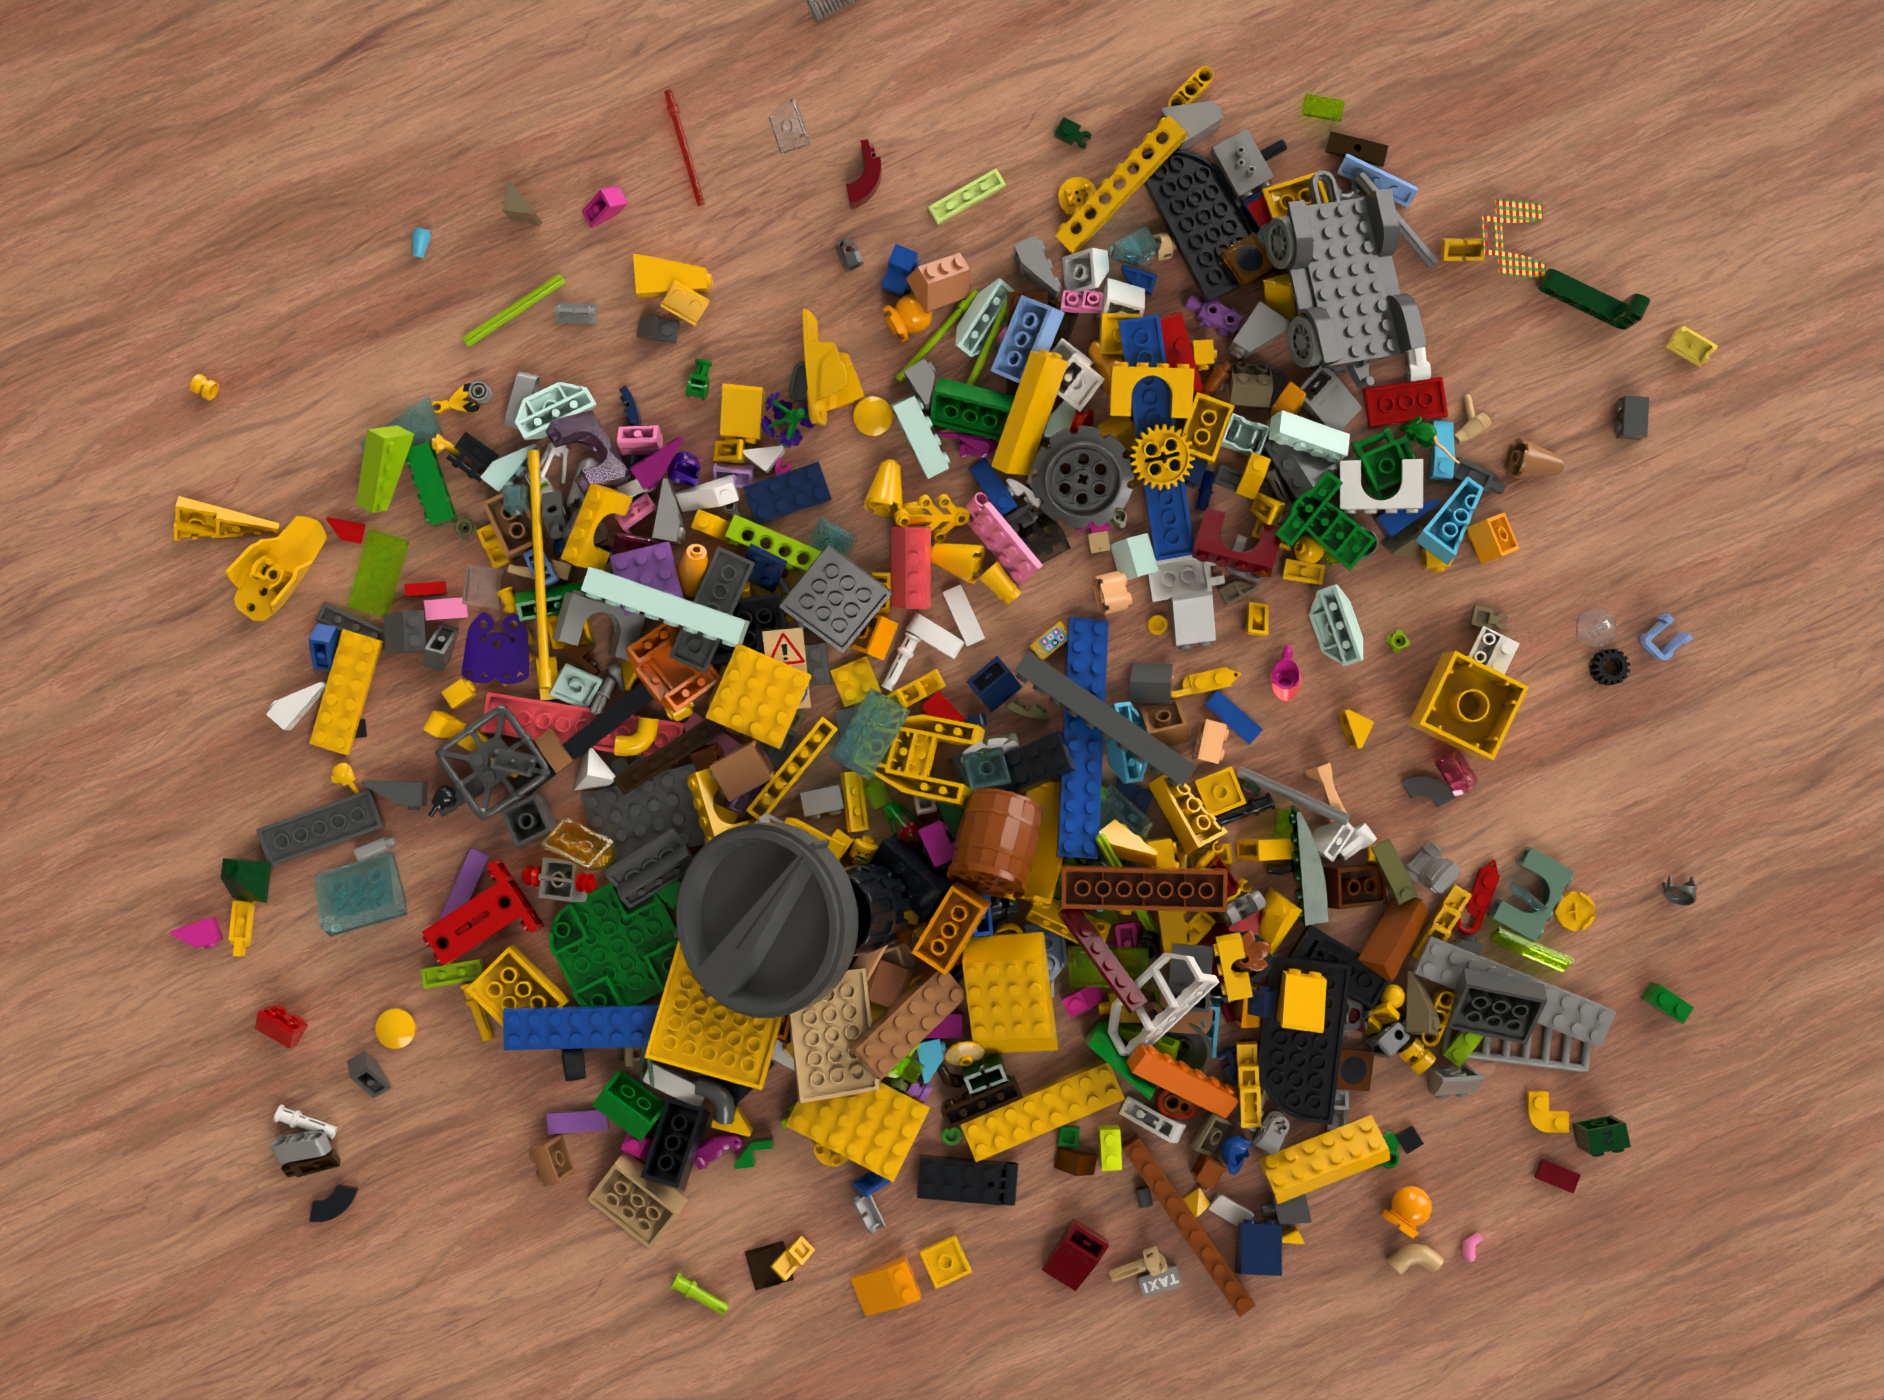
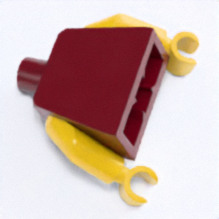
M1213 840L1210 843L1211 850H1207L1201 856L1195 868H1223L1228 871V904L1240 896L1242 891L1245 893L1249 892L1251 886L1247 885L1243 888V885L1248 880L1242 878L1237 882L1218 855H1214L1215 853H1221L1224 847L1221 845L1219 849L1215 850L1214 845L1218 841Z

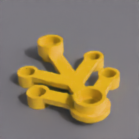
M947 494L940 495L937 501L942 508H947L950 513H942L932 503L928 495H922L918 502L922 508L927 509L931 514L910 515L907 510L900 509L895 512L894 520L900 527H907L910 523L929 522L925 527H931V531L942 522H947L941 529L933 532L934 540L937 543H942L946 539V534L955 526H963L969 521L970 514L966 508L956 507Z

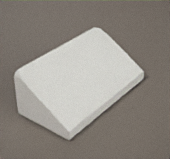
M1219 1191L1208 1207L1210 1211L1237 1227L1238 1223H1243V1219L1252 1220L1254 1217L1253 1212Z

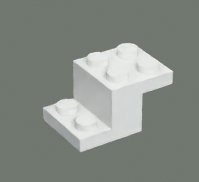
M1062 338L1053 349V352L1061 354V359L1069 362L1057 394L1081 412L1105 378L1091 368L1094 363L1092 360Z

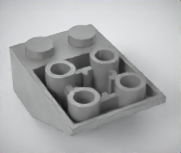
M1035 235L1014 244L1013 257L1019 272L1042 292H1048V296L1051 299L1057 301L1061 284L1058 277H1054L1052 274L1053 265L1049 258L1046 259L1044 255L1046 249L1043 241L1038 240Z
M1321 365L1300 387L1301 390L1307 393L1302 407L1320 424L1341 431L1362 409L1340 379L1329 368H1323Z

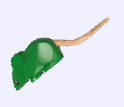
M1421 416L1415 417L1412 421L1400 427V431L1412 436L1410 438L1412 442L1418 441L1420 446L1427 449L1435 443L1453 461L1458 464L1460 463L1445 447L1438 443V434L1434 425L1421 422Z

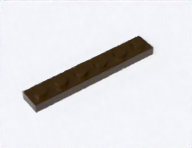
M707 718L619 774L613 780L623 795H626L726 731L724 725Z

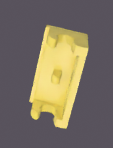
M1685 326L1675 330L1666 345L1667 349L1698 367L1710 360L1709 355L1718 347V345Z

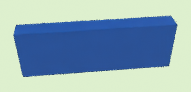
M1219 690L1204 704L1249 745L1263 730Z

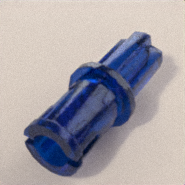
M1212 471L1204 472L1201 488L1198 489L1199 495L1195 509L1205 511L1206 508H1209L1211 494L1214 493L1211 491L1215 473Z

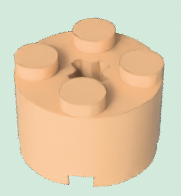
M1114 571L1093 577L1092 581L1096 580V585L1093 586V593L1097 607H1102L1103 612H1100L1102 615L1127 610L1128 605L1132 604L1131 594L1127 593L1125 586L1127 585L1125 573L1120 574L1119 571Z

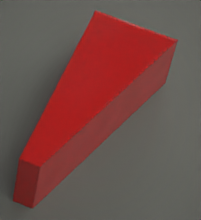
M446 581L404 584L405 596L410 598L447 594Z

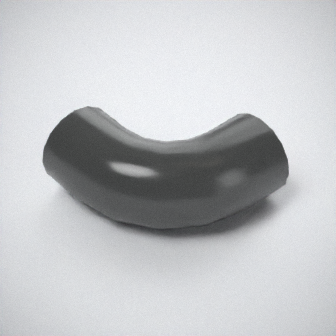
M700 1075L696 1081L695 1094L706 1097L713 1102L715 1106L714 1120L717 1123L730 1124L734 1122L735 1103L729 1089L718 1080Z

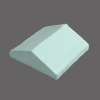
M1148 533L1110 544L1117 571L1120 574L1125 573L1127 581L1159 571Z
M565 663L549 695L574 706L588 708L603 679Z

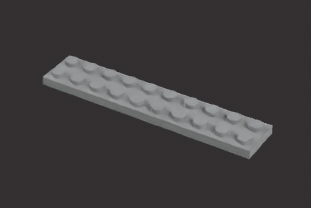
M1430 935L1413 970L1417 975L1456 990L1458 980L1464 968L1544 984L1548 1001L1537 1023L1598 1048H1601L1617 1013L1614 1009Z

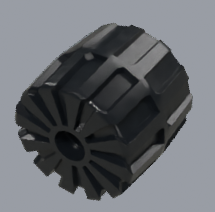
M874 864L843 866L853 887L858 909V938L853 957L869 954L894 943L898 939L895 935L897 931L904 930L909 921L904 918V912L910 911L909 898H903L902 895L906 891L905 885L900 878L892 879L894 873L884 866H876Z

